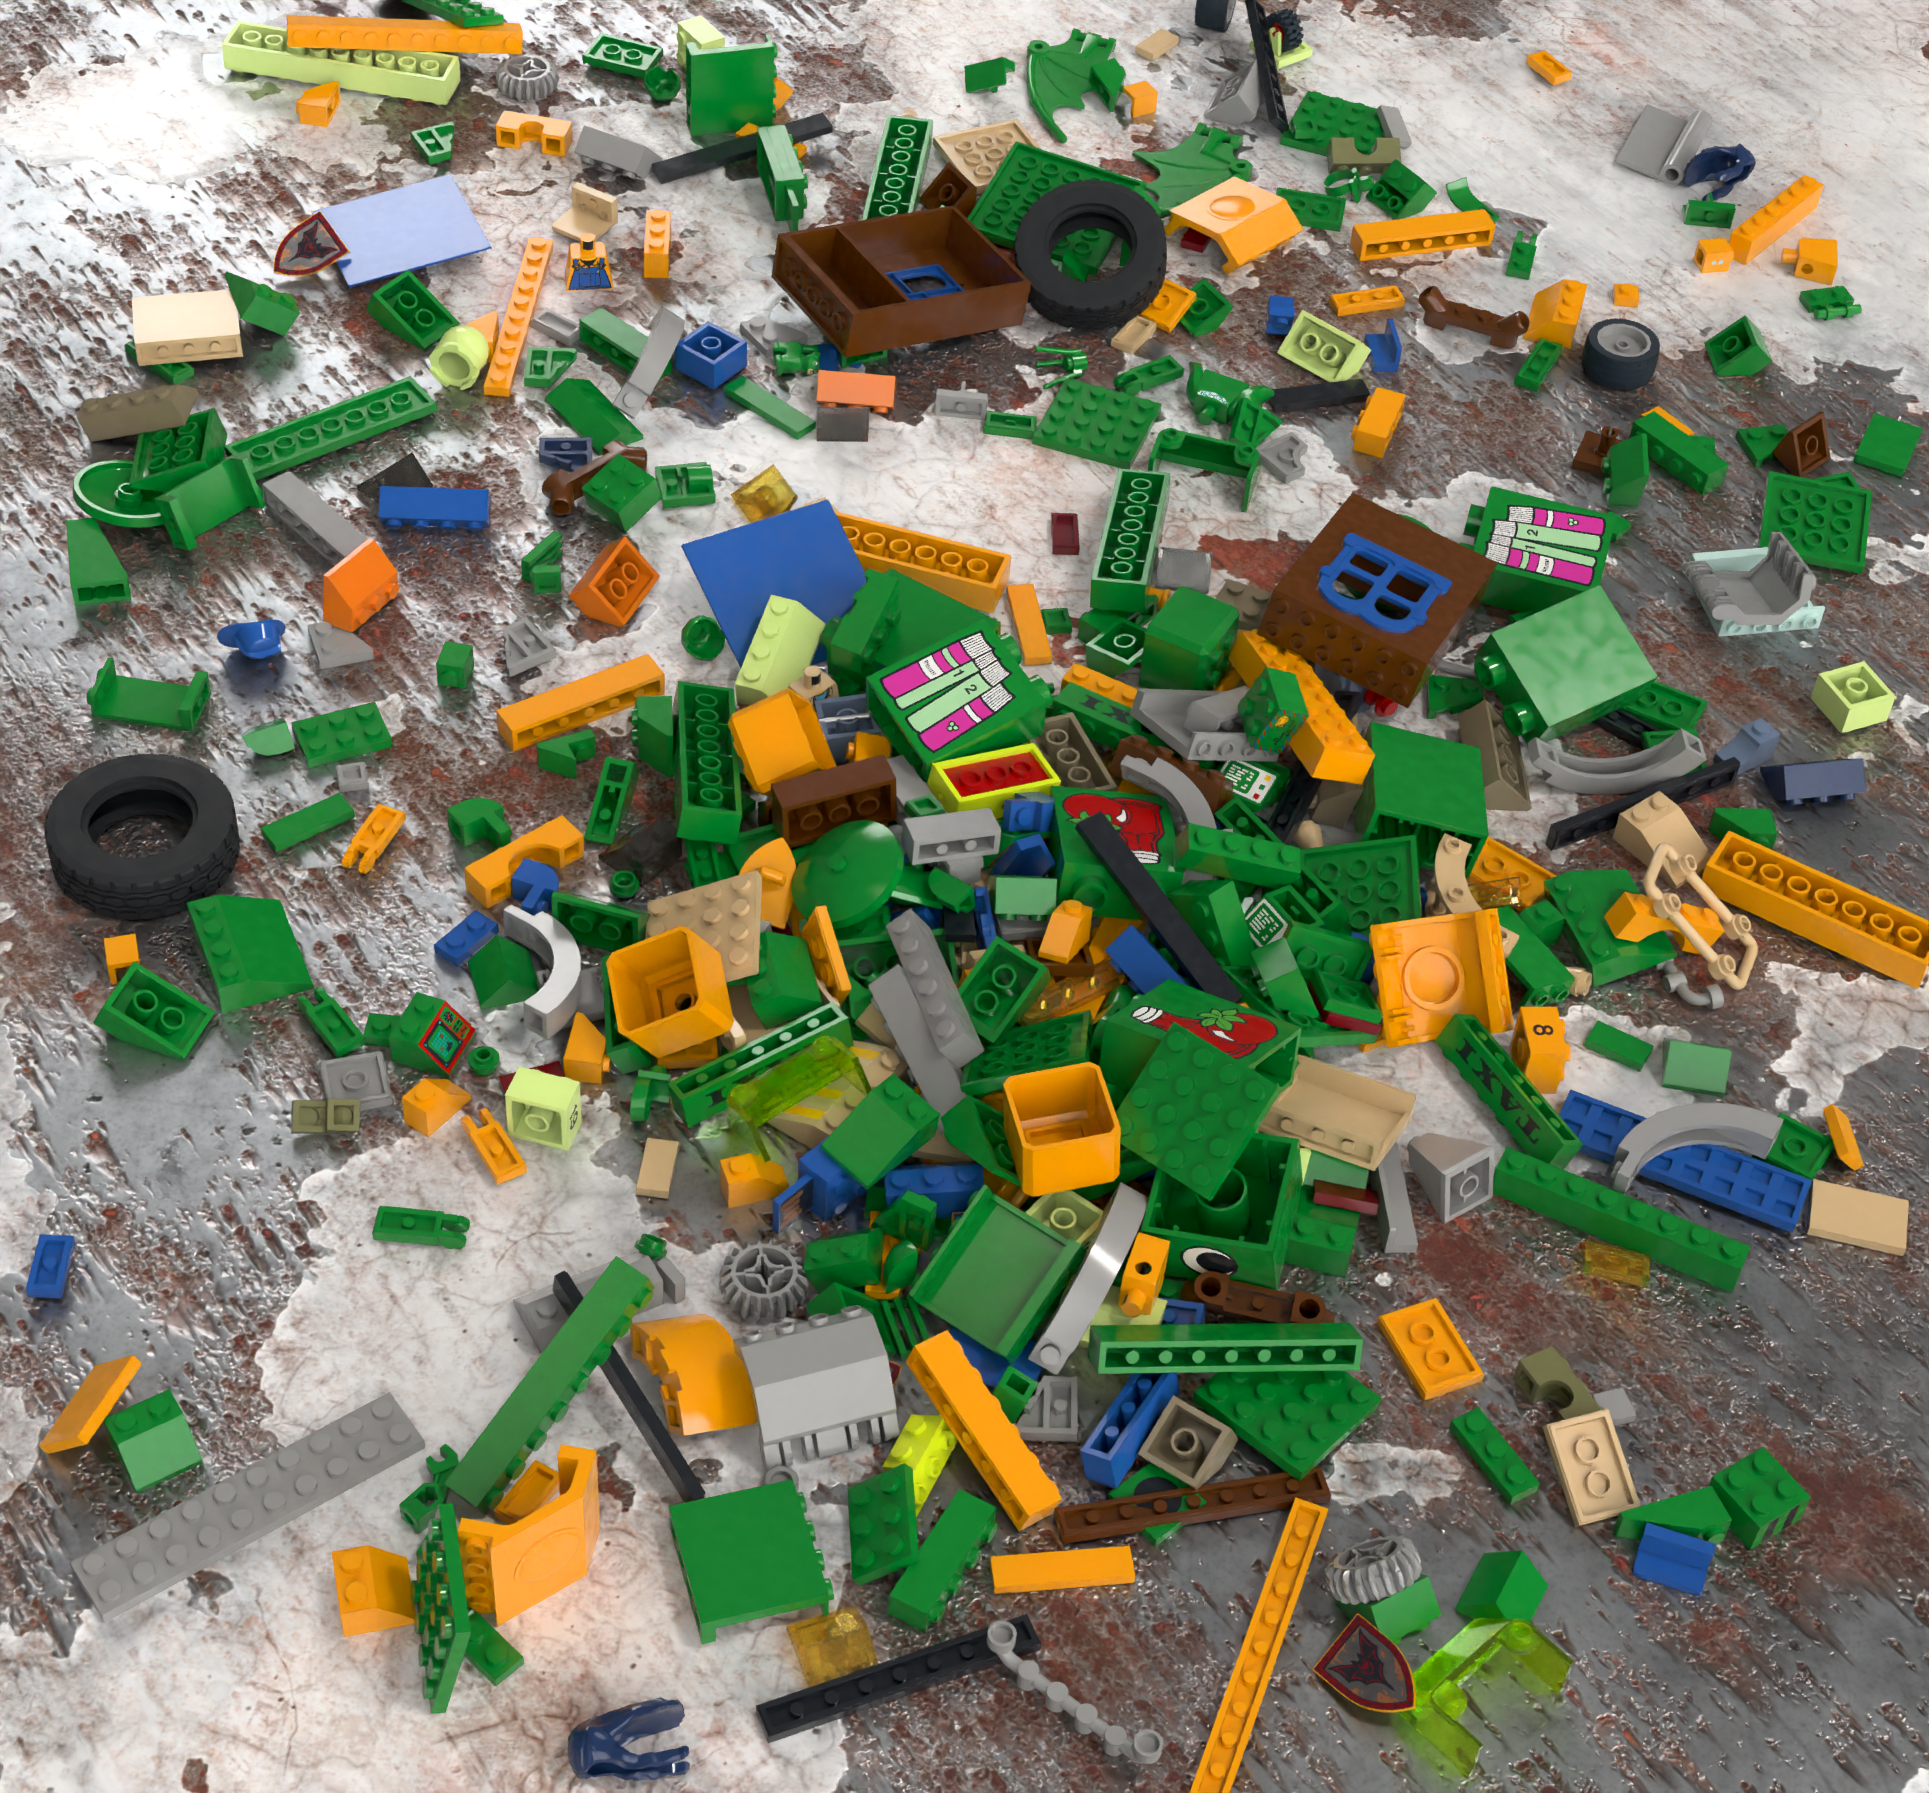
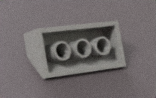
M638 1252L621 1257V1260L647 1276L655 1287L650 1303L644 1309H639L635 1315L663 1305V1279L650 1257ZM611 1262L571 1277L583 1298ZM553 1284L513 1299V1304L540 1353L544 1352L569 1319L552 1291Z

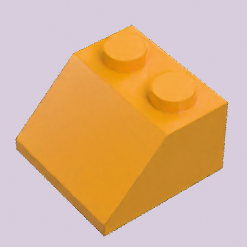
M369 1545L332 1552L344 1637L414 1624L416 1612L415 1605L411 1601V1580L407 1557Z

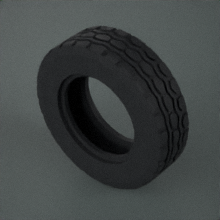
M1080 180L1061 185L1041 196L1037 202L1035 201L1027 210V214H1024L1017 228L1014 243L1015 265L1031 282L1027 301L1044 318L1053 323L1056 322L1060 326L1085 331L1104 330L1105 328L1119 326L1137 317L1138 314L1147 309L1162 288L1167 266V243L1163 223L1154 207L1144 197L1121 184L1118 185L1104 180ZM1083 229L1109 231L1120 237L1131 251L1128 262L1117 274L1096 282L1077 281L1065 276L1054 266L1051 261V255L1056 245L1064 237Z
M151 753L127 755L99 763L70 780L53 799L46 814L44 833L51 867L57 884L78 905L81 904L83 908L103 916L144 920L172 915L184 909L187 910L186 902L209 897L229 878V874L232 873L239 857L240 839L231 793L227 786L223 784V781L217 775L211 773L209 769L182 757L178 758L173 755ZM136 815H168L181 820L190 827L188 834L176 846L163 853L148 857L126 858L115 856L105 852L96 845L97 840L106 829L118 821Z

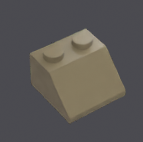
M1173 1395L1139 1450L1138 1455L1197 1490L1221 1469L1237 1443L1238 1438L1230 1427Z

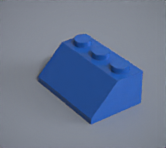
M976 1161L895 1167L885 1175L887 1207L905 1191L909 1190L918 1195H924L937 1203L936 1218L952 1217V1212H965L971 1195L977 1190L980 1191L984 1185L983 1166Z

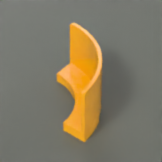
M694 1314L632 1323L630 1327L632 1358L641 1361L652 1375L658 1374L663 1383L659 1388V1392L664 1404L668 1432L685 1436L756 1423L757 1417L752 1389L743 1361L735 1353L732 1337L716 1319L706 1314Z

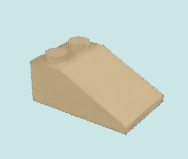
M1658 791L1619 815L1613 839L1647 867L1658 844L1666 842L1672 845L1679 854H1692L1697 862V868L1694 871L1697 875L1704 872L1706 864L1712 857L1711 853L1682 809L1663 793ZM1665 857L1658 876L1674 889H1677L1688 881L1685 878L1678 879L1672 874L1669 860Z

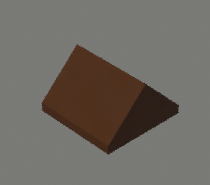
M948 162L921 195L920 200L929 209L939 208L941 205L945 207L954 205L968 218L976 205L977 187L952 163Z
M1818 412L1790 430L1772 451L1774 456L1793 476L1804 477L1831 459L1824 412Z

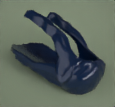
M1741 143L1737 146L1706 148L1701 150V153L1695 155L1687 163L1684 169L1685 176L1683 177V182L1687 187L1706 181H1722L1723 187L1711 192L1713 201L1727 196L1737 182L1747 179L1753 171L1756 161L1753 154ZM1707 194L1702 198V201H1706Z
M661 1697L643 1702H635L600 1716H594L578 1724L568 1737L567 1748L569 1763L574 1774L580 1779L615 1776L633 1781L657 1780L667 1775H685L690 1769V1763L687 1761L674 1762L683 1760L689 1755L688 1746L640 1755L631 1753L624 1748L639 1738L680 1726V1723L683 1721L682 1719L685 1717L682 1703L678 1699L666 1700Z

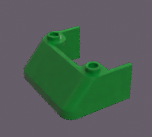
M1167 428L1159 432L1149 457L1148 471L1158 472L1161 461L1164 460L1245 478L1246 483L1241 512H1247L1261 469L1260 453L1256 448L1251 445L1224 441L1179 431L1174 428Z

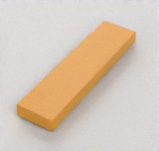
M1034 584L1007 585L1006 594L1024 665L1052 664V653Z
M1130 1546L992 1556L989 1561L994 1594L1134 1583L1136 1577Z

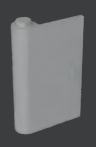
M1647 104L1615 162L1667 184L1676 185L1683 179L1687 163L1696 155L1712 125V118L1706 111L1698 110L1693 112L1689 120L1686 121Z

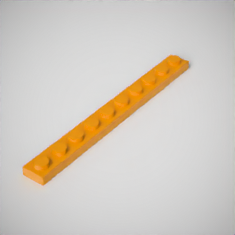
M529 237L484 383V395L510 397L529 333L530 319L534 316L554 248L553 239H544L542 237Z
M1295 1497L1189 1793H1231L1328 1514V1508Z

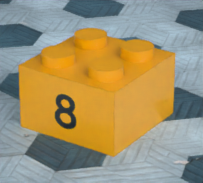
M1520 1007L1509 1046L1512 1060L1541 1094H1556L1559 1082L1564 1080L1565 1062L1569 1061L1571 1056L1570 1044L1565 1043L1564 1039L1565 1022L1563 1019H1560L1557 1007Z

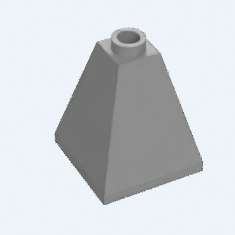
M1426 1133L1421 1137L1415 1136L1409 1141L1407 1145L1409 1164L1438 1217L1444 1224L1493 1197L1495 1149L1492 1146L1433 1133Z

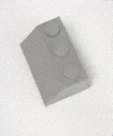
M1256 60L1221 81L1204 113L1206 119L1238 126L1243 122L1249 123L1257 116L1256 112L1263 104L1264 93Z
M585 125L574 151L582 157V162L594 166L595 162L602 164V169L612 173L615 172V169L622 171L621 175L635 180L636 177L645 179L652 172V164L663 159L646 146Z

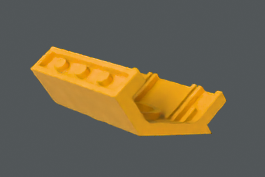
M1235 176L1169 210L1172 214L1168 218L1170 223L1164 227L1167 237L1180 228L1181 230L1188 226L1216 240L1229 260L1222 266L1226 275L1286 243L1304 230L1286 199Z
M1498 908L1370 926L1369 944L1373 949L1375 959L1373 973L1376 980H1378L1379 987L1377 1002L1383 1014L1382 1036L1386 1041L1387 1048L1436 1040L1454 1014L1475 1015L1491 1034L1514 1030Z
M561 1444L557 1455L560 1497L511 1525H499L461 1518L457 1531L467 1606L480 1614L495 1613L497 1627L587 1575L600 1532L597 1450Z

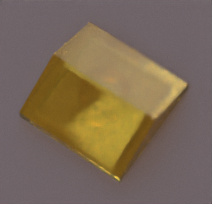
M774 464L730 494L751 523L790 511L798 499Z
M1520 876L1468 885L1473 898L1482 910L1504 906H1522Z
M1586 1239L1580 1273L1648 1289L1650 1255Z
M855 1605L831 1612L827 1616L821 1615L786 1626L808 1687L878 1664L868 1626Z

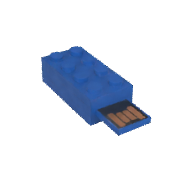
M827 1138L798 1160V1181L773 1200L772 1230L779 1235L808 1210L826 1222L833 1215L842 1213L848 1203L855 1197L862 1196L867 1192L860 1183L820 1149L821 1144Z

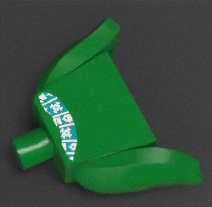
M1189 363L1190 373L1186 386V395L1189 403L1194 406V414L1197 415L1198 421L1203 425H1209L1212 421L1224 425L1234 420L1238 401L1243 397L1260 406L1275 394L1273 390L1264 385L1249 387L1250 384L1207 369L1203 373L1201 364Z

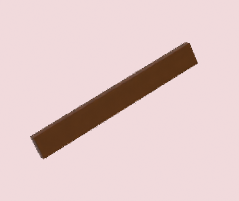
M1314 1467L1301 1481L1296 1480L1288 1472L1205 1484L1197 1490L1193 1487L1058 1507L1054 1508V1519L1061 1542L1066 1544L1142 1532L1146 1527L1181 1522L1180 1525L1292 1508L1295 1497L1314 1504L1330 1502L1331 1493L1321 1467ZM1194 1494H1199L1207 1503L1200 1507L1201 1499ZM1188 1496L1186 1505L1191 1510L1174 1513L1166 1512L1167 1503L1163 1501L1164 1499ZM1155 1501L1153 1509L1133 1506L1134 1504Z

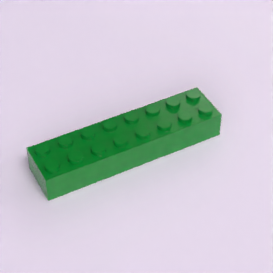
M887 114L862 220L917 211L932 146V119Z
M1118 468L1091 577L1090 608H1098L1105 611L1121 610L1128 613H1145L1169 503L1171 473Z
M682 681L677 682L672 707L676 837L690 841L703 840L716 844L736 845L742 818L739 758L734 748V738L728 725L731 715L735 713L734 689Z

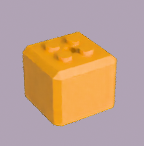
M789 688L733 713L729 719L728 725L734 738L733 745L738 756L743 761V771L748 782L752 785L753 790L771 798V783L837 767L811 702Z
M681 925L612 952L606 965L618 1031L649 1054L659 1059L729 1032L734 1020L720 952L692 930ZM691 997L690 1007L681 1011L680 1007L683 1000Z
M1085 1062L1008 1077L1003 1084L1004 1132L1024 1193L1035 1197L1114 1182L1120 1174L1121 1127L1100 1066L1091 1062Z

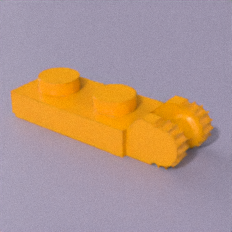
M377 804L350 841L351 845L343 856L342 866L350 869L357 861L360 852L364 855L360 860L358 870L361 873L368 874L374 866L376 858H379L405 822V812Z
M487 1108L479 1110V1118L484 1125L481 1128L477 1129L468 1115L461 1117L463 1130L497 1185L527 1173L524 1160L499 1121H495Z

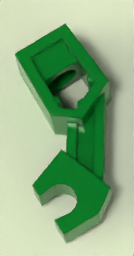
M446 1443L440 1447V1456L445 1459L444 1461L437 1462L431 1456L426 1458V1467L433 1483H423L399 1504L401 1518L418 1534L428 1528L430 1519L435 1518L438 1504H446L450 1489L444 1482L459 1464L457 1453ZM428 1500H435L434 1503H432L428 1507L424 1505L428 1502Z

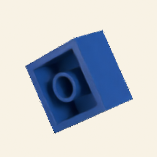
M709 321L680 340L675 348V369L712 389L717 388L747 366V341Z

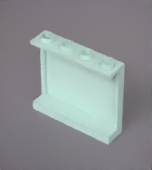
M1768 547L1692 553L1690 561H1706L1714 571H1750L1767 557ZM1698 596L1718 637L1819 628L1825 611L1824 605L1813 606L1809 600L1781 625H1737L1733 620L1714 619L1706 604Z

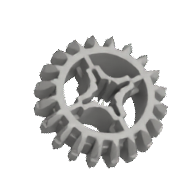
M527 53L525 55L517 54L515 57L509 56L508 59H503L502 63L498 64L496 74L499 91L503 92L504 96H510V99L517 98L519 101L527 100L529 102V100L538 101L539 98L546 99L547 95L550 96L553 94V91L557 90L559 81L556 65L551 62V59H545L543 55L536 56L535 53L533 55H528Z
M772 1238L768 1244H762L757 1239L753 1246L745 1241L742 1250L734 1248L732 1255L726 1256L724 1266L720 1270L719 1289L721 1294H723L725 1304H730L733 1313L741 1311L743 1319L750 1315L754 1316L756 1323L761 1317H767L770 1323L773 1320V1316H778L784 1320L786 1311L795 1313L797 1305H803L805 1295L809 1290V1278L804 1272L805 1261L803 1257H797L798 1254L795 1248L787 1250L785 1242L779 1246L774 1245Z
M1389 1535L1387 1537L1379 1536L1371 1540L1367 1539L1364 1542L1355 1543L1352 1547L1344 1548L1343 1552L1336 1553L1327 1562L1324 1570L1330 1592L1333 1593L1335 1600L1341 1601L1344 1604L1351 1603L1357 1605L1360 1602L1368 1604L1370 1601H1380L1382 1598L1392 1597V1594L1397 1592H1403L1405 1587L1412 1586L1414 1581L1420 1577L1422 1567L1419 1553L1411 1539H1407L1405 1536L1395 1537L1394 1535Z

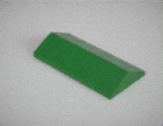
M566 378L545 396V401L580 437H592V450L598 456L603 455V446L612 441L620 440L625 445H629L643 439V434L618 409L612 406L611 401L590 380Z

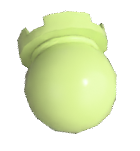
M458 325L444 333L440 343L429 356L431 363L430 372L438 382L445 387L449 385L460 387V390L467 389L475 383L480 370L487 363L489 355L488 342L482 332L471 326Z

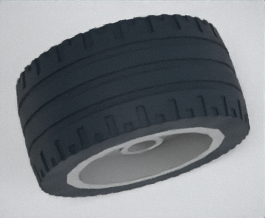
M1197 0L1195 25L1205 29L1226 32L1232 20L1236 0Z
M1620 318L1602 320L1591 327L1586 337L1582 353V369L1591 380L1607 388L1631 390L1643 387V385H1646L1651 380L1655 372L1660 351L1659 339L1651 329L1638 322Z

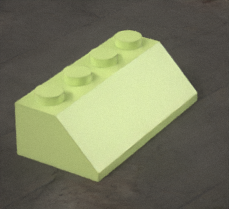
M771 595L735 682L737 703L750 706L787 689L790 683L803 677L804 669L812 663L826 624L798 601Z

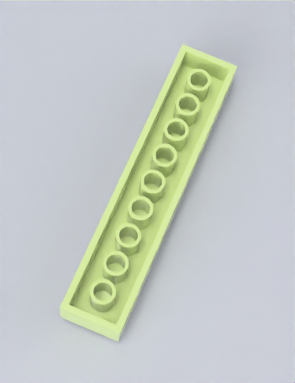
M239 20L222 43L225 69L254 73L259 76L266 75L278 77L279 79L297 80L302 83L323 85L338 81L339 88L382 94L393 98L400 97L413 101L430 102L436 105H447L461 81L459 56L429 51L288 47L287 28Z

